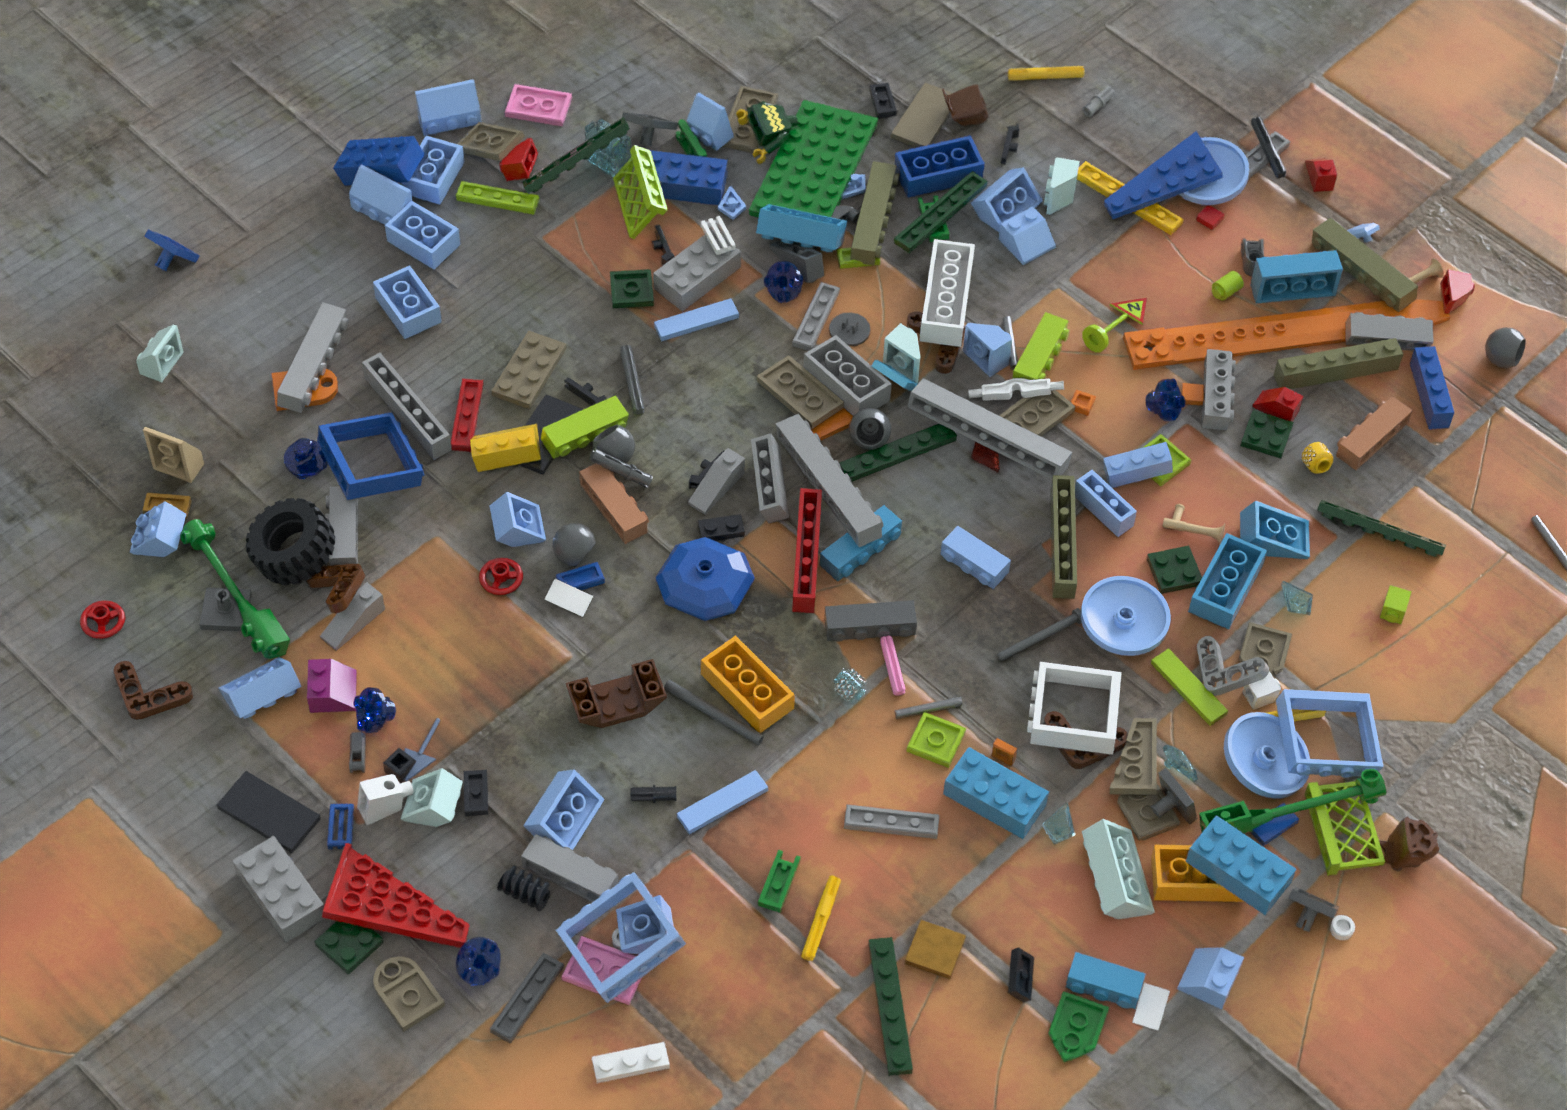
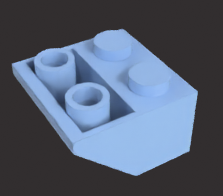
M165 501L158 506H154L150 511L141 514L136 520L137 527L135 534L131 538L130 553L134 555L165 557L176 551L186 513Z

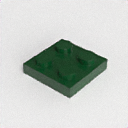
M651 269L610 272L613 309L654 306Z
M1253 410L1240 446L1281 459L1294 422Z
M1190 546L1147 554L1148 564L1161 594L1198 587L1202 576Z
M336 921L314 941L315 946L348 975L384 943L383 938L372 928Z

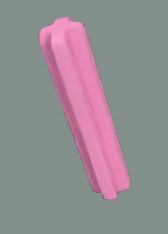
M889 635L883 636L880 639V644L893 694L895 696L905 694V685L893 639Z

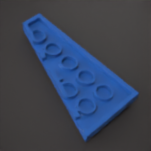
M1195 131L1106 198L1104 206L1111 218L1116 219L1219 180L1223 177V173L1199 134Z

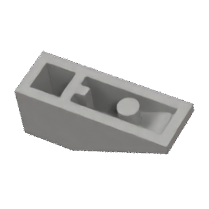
M727 448L715 460L689 499L688 505L706 515L745 474V458Z
M366 582L357 590L349 606L344 611L336 614L320 635V638L337 651L385 610L383 595Z

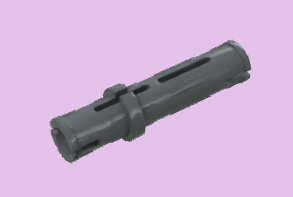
M594 448L590 454L589 461L623 476L627 481L631 480L645 488H648L652 481V475L637 469L633 464H626L597 448Z

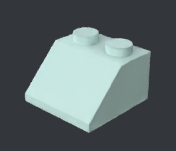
M900 323L885 337L883 363L892 366L918 384L920 367L918 337L911 328H907Z
M173 324L158 331L154 338L149 340L148 346L143 353L138 355L137 365L141 375L163 382L184 353L176 325Z
M443 768L413 779L411 784L414 793L407 796L401 820L433 827L451 822L455 815L457 800L461 795L460 790L463 781Z

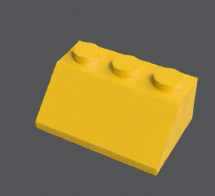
M537 424L477 435L470 440L472 458L478 472L541 460Z

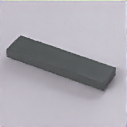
M542 953L490 1027V1032L511 1044L563 970L564 964Z

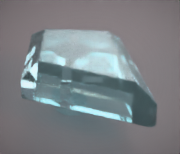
M1282 581L1281 587L1287 610L1289 612L1310 615L1313 594Z
M1165 745L1163 747L1167 760L1164 762L1165 766L1168 769L1174 767L1193 782L1197 781V772L1184 751L1170 745Z
M1065 803L1043 823V828L1054 845L1075 835L1068 803Z

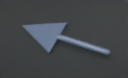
M439 718L435 720L419 752L405 748V752L416 760L415 765L405 778V782L436 761L435 758L424 755L423 752L440 722Z

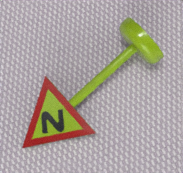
M1147 298L1110 303L1111 307L1120 311L1123 315L1104 329L1097 325L1086 327L1082 332L1085 345L1096 353L1104 351L1109 344L1107 333L1127 317L1143 325Z

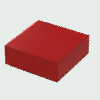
M1207 205L1197 215L1196 221L1213 230L1224 219L1225 214Z

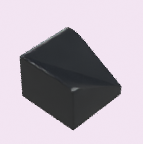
M398 748L383 762L384 771L388 775H395L398 782L402 783L415 765L416 760Z

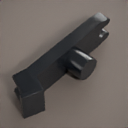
M1018 123L1016 126H1007L1008 131L1006 132L1007 137L1001 157V164L1006 165L1009 151L1017 153L1018 144L1011 143L1012 138L1019 137L1020 129Z
M659 224L655 225V234L658 240L652 241V247L654 250L662 249L664 255L661 256V265L663 266L675 256L671 252Z
M569 377L564 380L566 383L564 385L565 388L591 406L607 399L605 395L597 397L591 393L593 386L590 383H586L582 387Z
M724 450L712 462L706 459L702 461L700 467L704 470L698 476L691 474L689 489L691 487L697 489L715 460Z

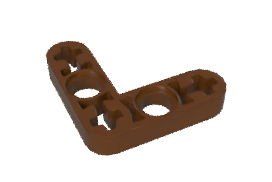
M910 313L907 317V328H911L915 333L920 334L923 313ZM965 326L963 328L961 347L964 341ZM940 345L935 362V368L939 373L948 374L952 372L961 347L954 346L956 349L949 351L945 348L947 345ZM945 357L948 358V363L943 365Z
M360 564L322 566V570L318 574H313L312 578L306 581L310 588L334 586L326 599V604L331 613H340L351 603L365 578V573Z
M121 661L113 669L128 714L132 719L140 720L187 704L193 698L191 685L187 682L180 681L143 693L135 668L131 662ZM123 670L127 671L129 679L125 680L122 673ZM134 686L138 688L133 694L125 693L128 687ZM183 690L185 695L181 696L179 691ZM157 697L166 698L163 704L158 705L154 703ZM148 701L150 702V705H151V707H149V708H148V705H147V702H148ZM139 705L141 710L136 711L135 706Z
M1057 711L1049 712L1045 716L1044 725L1056 726L1054 723L1058 722V727L1072 728L1065 717ZM1121 727L1116 729V738L1121 737L1122 739L1120 742L1118 739L1115 740L1113 754L1125 748L1128 734ZM1057 747L1069 765L1075 769H1083L1112 755L1089 751L1086 753V751ZM1075 755H1077L1078 757L1083 756V759H1082V760H1080L1079 758H1076V759H1075Z

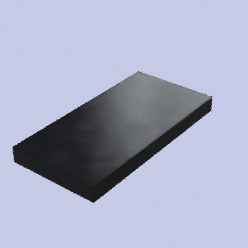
M546 394L525 424V426L533 424L538 426L541 460L517 465L544 475L552 463L553 457L540 440L543 427L583 409Z
M247 771L242 774L216 804L219 810L265 838L269 839L274 836L282 848L290 853L295 851L321 820L320 814Z

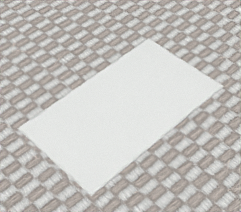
M554 579L545 600L583 617L593 596Z
M1144 983L1132 1023L1159 1030L1170 991Z

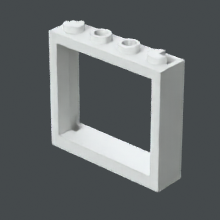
M1040 662L1039 671L1034 670L1033 684H1037V687H1032L1031 700L1035 701V704L1030 703L1029 717H1033V721L1028 720L1027 732L1031 733L1030 744L1113 755L1116 740L1121 672ZM1045 681L1108 689L1109 701L1106 733L1040 724Z

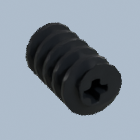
M513 865L500 878L497 890H503L504 894L511 895L514 899H520V902L524 904L528 902V906L536 907V910L539 912L542 911L550 897V890H548L550 883L545 882L543 886H540L541 878L538 877L532 882L533 874L530 873L524 878L525 870L522 869L516 874L517 866Z

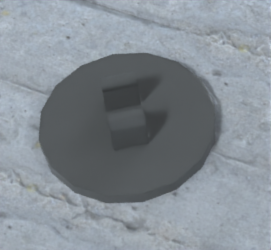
M852 312L837 315L829 326L830 336L834 337L837 335L848 346H857L864 343L869 338L871 331L870 324L866 318Z

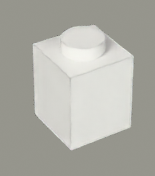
M1269 671L1264 679L1244 686L1242 693L1252 709L1255 710L1276 702L1281 686L1276 678L1274 679Z

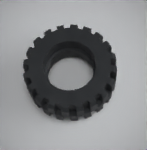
M287 498L286 501L279 500L275 502V505L264 508L265 511L262 514L259 513L255 517L256 521L251 523L249 527L250 533H247L246 552L252 563L266 579L275 584L290 585L291 582L292 584H299L301 580L305 579L307 581L312 578L313 574H318L322 570L321 567L329 562V555L333 554V545H335L334 529L320 509L311 501L301 498L296 500L294 498ZM303 532L293 546L278 551L288 537L295 533Z

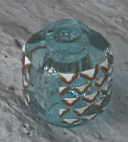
M844 668L833 680L835 684L834 691L847 702L852 701L854 698L859 701L867 691L864 688L866 679L853 668L848 670Z

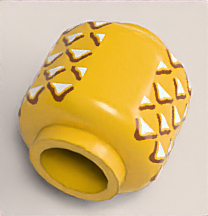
M1321 442L1309 444L1301 455L1303 463L1310 472L1315 474L1328 471L1333 463L1332 453Z

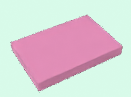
M515 84L505 110V117L563 126L572 100V94Z
M581 936L577 944L578 949L601 983L637 957ZM572 955L562 975V980L598 993ZM641 978L613 999L629 1005Z

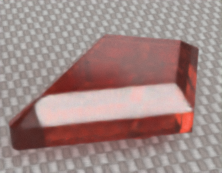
M975 441L971 458L999 472L998 452Z

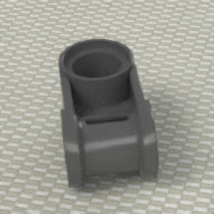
M1242 238L1241 257L1243 271L1249 276L1253 275L1256 258L1264 257L1263 239L1247 241L1246 238Z

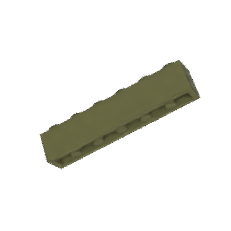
M875 161L872 163L851 247V260L875 266L876 258L881 256L882 246L879 245L884 243L885 231L883 229L888 227L889 217L887 214H891L893 204L890 200H894L896 193L894 185L898 186L899 174L896 173L897 165Z
M1331 217L1313 229L1312 244L1314 247L1321 251L1337 250L1343 270L1349 272L1359 283L1364 284L1374 295L1384 300L1389 307H1393L1399 312L1416 300L1418 286Z
M1393 338L1277 360L1273 376L1279 388L1295 389L1399 369L1403 352L1397 339Z
M1053 475L1050 489L1052 598L1075 599L1077 588L1075 476Z

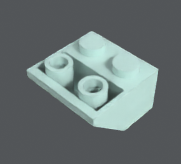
M1056 157L1054 165H1050L1048 177H1052V179L1047 180L1045 192H1049V194L1045 193L1044 205L1047 206L1046 214H1052L1073 203L1080 161Z

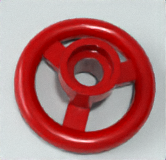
M509 558L492 559L483 565L479 573L481 586L487 592L494 595H506L514 592L519 588L523 580V571L520 565ZM509 566H511L515 571L510 572ZM489 569L494 577L492 586L486 581V573ZM516 578L511 586L499 589L501 583L507 579Z
M107 600L90 604L85 608L80 617V626L83 632L96 639H105L117 634L125 623V613L122 607L115 602ZM118 616L117 624L111 630L106 631V625L109 621ZM88 617L98 624V632L88 627Z

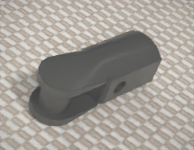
M354 732L350 734L349 770L350 773L357 770H362V773H364L366 735L363 732Z

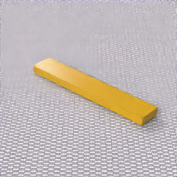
M1086 161L1078 168L1077 180L1107 198L1125 185ZM1157 203L1133 212L1169 235H1172L1183 224L1184 220Z

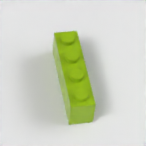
M1045 312L1013 370L1012 379L1038 380L1046 378L1045 372L1051 370L1054 356L1059 355L1062 341L1066 342L1070 330L1067 329L1069 320Z
M615 395L543 427L540 440L553 459L559 456L563 457L576 448L586 447L601 432L614 425L626 427L629 414Z

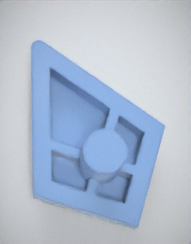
M853 174L851 176V181L848 183L842 199L865 193V174Z
M730 186L721 200L718 210L734 220L746 209V205Z
M1368 223L1358 225L1347 231L1356 238L1363 237L1364 242H1369L1372 240L1371 234L1380 228L1377 224Z

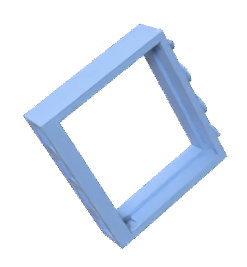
M1284 689L1276 699L1288 773L1300 776L1315 774L1321 777L1336 775L1348 778L1352 776L1361 777V773L1366 769H1375L1379 772L1383 768L1369 694ZM1292 709L1356 712L1365 762L1300 759Z
M635 872L623 877L616 886L604 891L597 900L585 905L577 915L565 920L556 929L589 980L607 1003L686 945ZM638 889L668 933L601 983L571 938Z

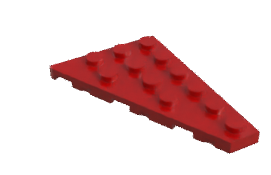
M345 843L323 909L322 918L464 949L470 924L461 918H457L448 909L444 911L434 904L433 899L414 889L408 882H401L393 876V872L374 862L368 855H361L352 849L351 844Z

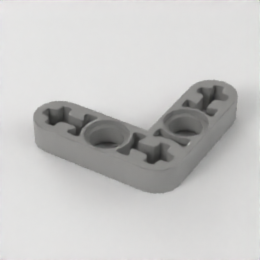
M1205 636L1198 641L1197 651L1204 686L1214 696L1260 681L1269 673L1268 665L1259 657L1224 669L1218 642L1212 636ZM1208 645H1210V646H1209V650H1210V653H1211L1210 655H1209V653L1206 651V649H1208ZM1211 662H1217V665L1214 669L1207 670V667ZM1237 672H1241V677L1236 681H1232V676Z

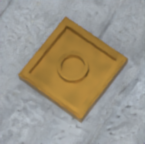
M921 920L906 956L905 964L951 979L966 935Z

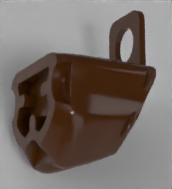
M978 84L965 87L950 95L946 94L944 88L942 89L953 121L965 127L967 125H980L987 122L989 115Z
M1405 817L1389 835L1388 841L1379 840L1380 846L1385 851V863H1391V867L1395 871H1401L1402 868L1418 867L1439 852L1437 832L1421 819L1413 820ZM1368 849L1369 859H1376V854Z

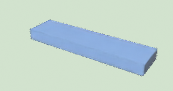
M727 299L655 321L654 327L661 341H665L739 318V312L732 299Z
M754 770L678 812L677 818L690 835L767 792L768 786L758 772Z

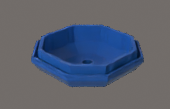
M707 537L675 545L656 576V582L666 605L703 621L735 613L755 580L745 553Z

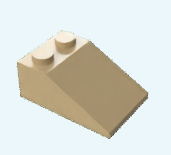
M144 427L143 432L153 469L192 483L204 465L201 451L183 440Z

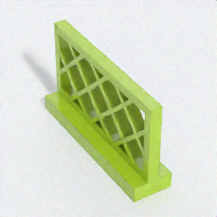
M634 145L630 149L631 158L613 178L628 234L633 239L639 235L657 213L664 215L668 210L651 151ZM635 190H637L635 200L633 201ZM641 205L639 216H637L639 206Z
M1353 781L1318 786V782L1308 783L1304 795L1307 800L1322 796L1323 792L1333 793L1355 787L1356 784ZM1359 795L1356 800L1352 798L1343 799L1351 804L1347 812L1336 805L1338 801L1309 809L1327 876L1337 875L1339 870L1380 866L1385 863L1368 803L1361 801ZM1354 807L1364 813L1362 820L1350 814ZM1332 810L1343 816L1339 823L1330 818L1329 813ZM1346 818L1358 825L1353 832L1342 826ZM1360 827L1370 833L1368 841L1356 834ZM1338 830L1349 836L1345 844L1336 839L1335 833ZM1352 839L1364 845L1360 852L1347 846ZM1368 848L1376 853L1377 858L1368 859L1362 853ZM1345 850L1353 855L1355 859L1351 862H1343L1341 854Z

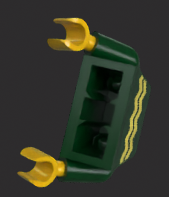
M764 101L747 108L746 112L740 109L736 113L740 125H745L749 121L759 146L764 147L763 149H755L753 151L754 158L761 155L756 160L758 164L764 163L766 160L765 155L772 153L788 139L792 127H796L798 124L796 115L787 116L783 106L773 105Z

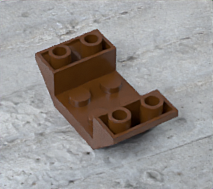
M650 659L632 664V675L591 686L588 677L567 682L566 687L579 723L605 728L649 714L667 698L654 660Z

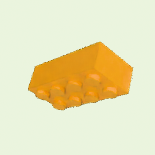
M736 635L701 659V675L757 732L762 733L794 709L795 694Z
M1154 845L1151 856L1154 900L1245 902L1186 862L1192 845Z

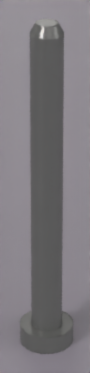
M1079 608L1072 610V615L999 652L997 655L998 660L1003 661L1074 623L1081 624V610Z

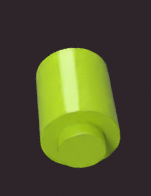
M1230 271L1212 284L1213 296L1222 301L1226 300L1243 288L1244 282L1242 277L1236 271Z

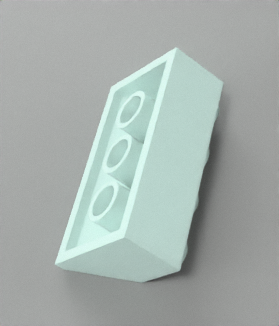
M1105 819L1083 830V844L1088 853L1089 866L1093 871L1095 888L1099 893L1100 906L1104 914L1116 919H1125L1155 913L1132 830Z

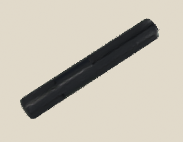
M1259 116L1253 117L1251 125L1276 178H1284L1286 176V169L1262 118Z

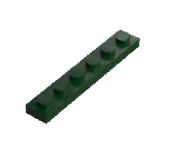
M622 117L528 179L522 181L526 192L529 194L532 191H539L543 184L556 180L560 173L573 169L577 165L576 163L582 159H589L594 154L593 152L599 148H606L613 139L625 136L630 129L625 118Z
M970 172L894 238V244L910 254L987 187L988 181L975 172Z
M939 423L885 444L880 448L839 462L842 472L844 474L847 473L851 482L957 441V434L954 430Z
M1321 500L1317 509L1323 517L1342 519L1341 523L1354 527V524L1363 527V531L1370 534H1375V532L1384 534V539L1393 542L1396 539L1403 541L1404 546L1412 549L1420 547L1425 549L1426 554L1437 557L1438 554L1443 555L1446 544Z
M893 937L869 939L868 945L888 1076L913 1074Z

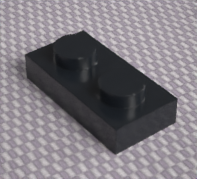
M889 83L870 85L869 91L877 118L897 116V109Z
M741 514L698 520L701 538L707 537L718 541L745 537Z
M487 770L464 771L465 816L489 815Z
M1018 947L1011 950L1008 993L1024 1003L1031 1001L1034 956Z

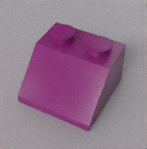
M333 659L308 660L307 701L310 713L356 711L357 670Z

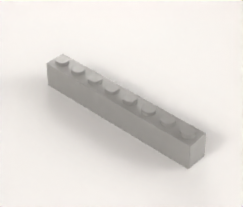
M924 378L910 393L908 408L1052 479L1053 475H1063L1069 467L1072 456L1071 451Z
M796 414L776 423L778 440L814 488L822 490L823 500L858 547L881 538L883 527L881 517L874 514L868 501H864L858 487L855 488L852 485L849 475L842 472L839 462L833 460L829 449L826 446L823 447L816 433L813 434L807 420H803L799 414Z

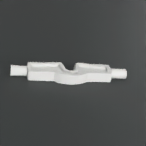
M1015 378L1003 383L982 385V389H969V399L982 397L983 401L1009 400L1015 390H1020L1023 398L1050 395L1051 390H1064V381L1050 382L1049 378L1038 380Z

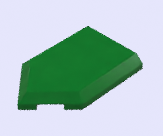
M1063 991L1048 1035L1064 1063L1095 1050L1109 1011L1108 1006Z

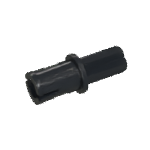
M653 785V787H632L630 798L631 801H653V803H656V801H677L676 786L655 787Z

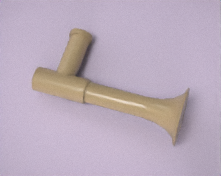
M1432 259L1429 268L1409 279L1417 283L1435 275L1443 278L1444 271L1440 262L1437 259Z
M1176 504L1172 519L1164 518V528L1207 535L1216 539L1219 545L1223 540L1225 523L1219 528H1209L1180 521L1185 506L1182 504Z

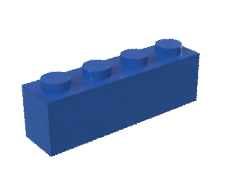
M1435 346L1416 347L1410 360V367L1428 429L1449 428L1455 412Z

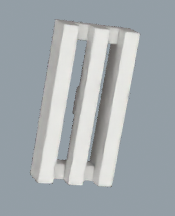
M717 216L716 220L708 219L707 223L705 220L701 221V228L716 255L736 249V244L720 216ZM710 227L712 228V230L714 231V233H715V235H716V238H717L718 241L720 242V244H721V246H722L721 249L719 248V246H718L716 240L714 239V237H713V235H712V233H711V231H710V229H709Z

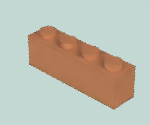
M1393 396L1387 401H1382L1374 413L1370 412L1365 417L1361 425L1357 424L1347 437L1343 436L1339 440L1336 456L1354 470H1357L1409 423L1413 410Z
M597 463L579 471L580 485L625 544L648 533L647 523H649L646 513L638 509L635 499L632 496H628L623 483L615 479L612 471Z

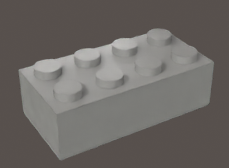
M711 229L710 231L714 239L716 240L719 248L721 249L722 246L716 238L714 231ZM703 235L653 273L654 290L683 312L741 268V251L736 248L735 250L716 255L706 235Z
M837 335L804 353L803 368L844 402V408L853 416L860 410L866 408L877 409L890 401L892 383Z
M274 836L232 860L237 876L285 943L326 919L322 918L324 904Z

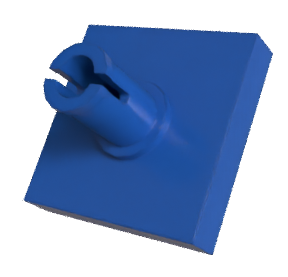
M149 229L144 236L163 248L155 266L167 271L174 255L195 263L200 256L173 239Z

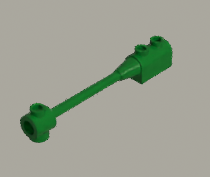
M199 519L186 523L180 533L182 543H190L194 550H202L238 604L243 619L241 632L244 637H252L251 646L255 653L261 652L266 659L286 655L290 638L270 608L258 611L244 598L210 547V543L215 539L213 525L211 523L203 524Z
M1366 769L1361 773V778L1356 779L1355 787L1274 809L1248 810L1244 801L1199 813L1201 832L1206 829L1216 816L1245 834L1252 832L1253 829L1273 820V818L1358 795L1361 801L1374 804L1378 801V797L1386 795L1385 782L1377 770Z

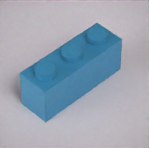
M1075 952L1065 988H1069L1074 993H1085L1094 996L1095 999L1116 1003L1122 1008L1136 1009L1146 974Z

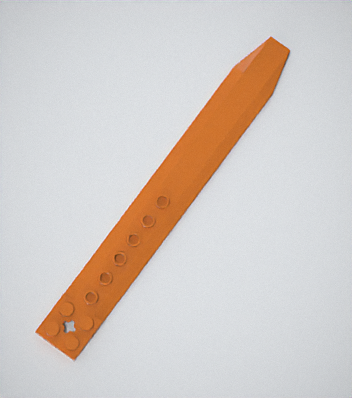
M1416 299L1399 312L1393 307H1389L1385 301L1170 329L1163 327L1125 332L1123 339L1133 370L1205 361L1207 349L1232 351V357L1346 342L1345 322L1351 313L1356 312L1366 315L1383 314L1389 317L1404 316L1405 318L1413 319L1421 317L1426 320H1433V326L1450 320V314L1444 313L1443 301ZM1150 346L1152 347V351H1149L1148 348L1144 347Z

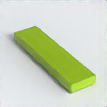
M461 181L456 194V201L534 215L539 202V195Z
M1170 649L1152 659L1151 664L1209 726L1227 715L1228 710L1205 688L1200 680Z

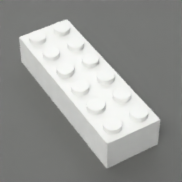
M934 239L919 341L961 347L975 244Z

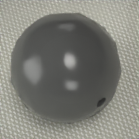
M1503 327L1497 329L1487 338L1485 344L1486 356L1492 364L1499 368L1508 369L1517 366L1524 353L1526 339L1520 331L1514 328Z
M866 408L853 416L849 424V433L852 441L857 446L866 450H874L887 443L891 435V424L889 418L882 411Z
M614 425L595 437L593 440V450L597 448L627 463L635 452V440L625 427Z
M570 523L564 525L556 532L552 547L555 556L560 562L567 566L576 567L593 548L596 541L594 534L589 528L582 524Z

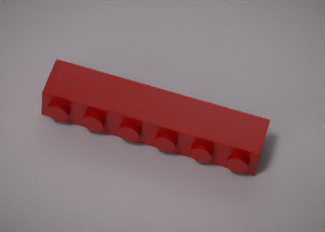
M800 488L792 612H815L822 500L821 489Z

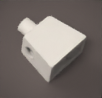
M393 774L360 782L357 808L366 825L402 809L403 797L414 793L410 781L399 784L396 776Z

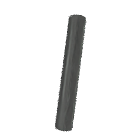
M630 345L622 346L620 348L633 413L635 415L643 414L645 412L632 347Z

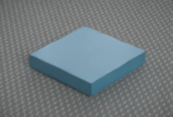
M875 360L871 365L909 391H912L918 385L892 366L879 360Z

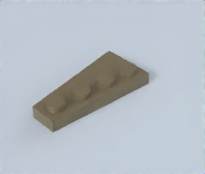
M1157 718L1133 719L1125 748L1122 751L1114 780L1110 786V794L1157 795Z

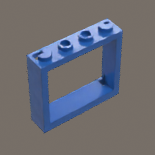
M392 412L319 425L317 442L347 500L421 486L422 477L425 475L422 469L423 465L418 462L415 450L411 449L407 435L403 434L400 422L396 421ZM386 433L406 470L355 480L336 442Z

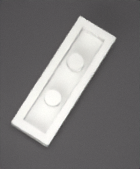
M664 1042L592 1057L597 1083L670 1068Z

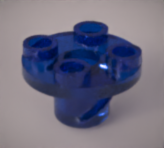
M779 261L769 268L764 278V285L775 300L779 303L795 300L801 292L803 276L793 263Z
M1175 379L1159 381L1155 391L1152 389L1145 398L1147 409L1154 412V414H1158L1162 420L1167 422L1176 420L1180 415L1181 408H1184L1186 403L1185 397L1181 395Z
M308 438L296 440L287 448L284 454V463L287 470L296 475L298 479H306L316 475L328 466V462L318 442Z
M367 687L359 696L354 698L353 704L356 709L357 729L359 731L377 733L382 729L386 721H391L395 717L396 706L394 702L390 700V697H384L382 691L376 687Z
M475 937L464 943L456 957V971L464 982L479 986L499 975L501 954L497 943L486 937Z

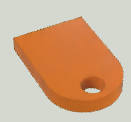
M326 369L324 375H319L318 388L316 391L312 390L310 404L308 406L305 405V407L328 403L336 396L338 381L332 371ZM288 371L272 373L277 411L288 410L277 406V392ZM326 382L332 383L330 387L322 386Z

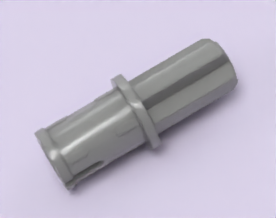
M1108 86L1099 95H1094L1092 100L1082 108L1084 115L1092 117L1096 111L1104 108L1105 103L1113 97L1115 91Z

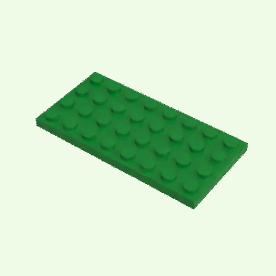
M803 100L796 114L798 124L796 127H792L788 139L781 144L749 208V215L759 218L760 209L770 204L831 217L836 206H839L848 183L851 181V176L855 173L875 131L878 118Z

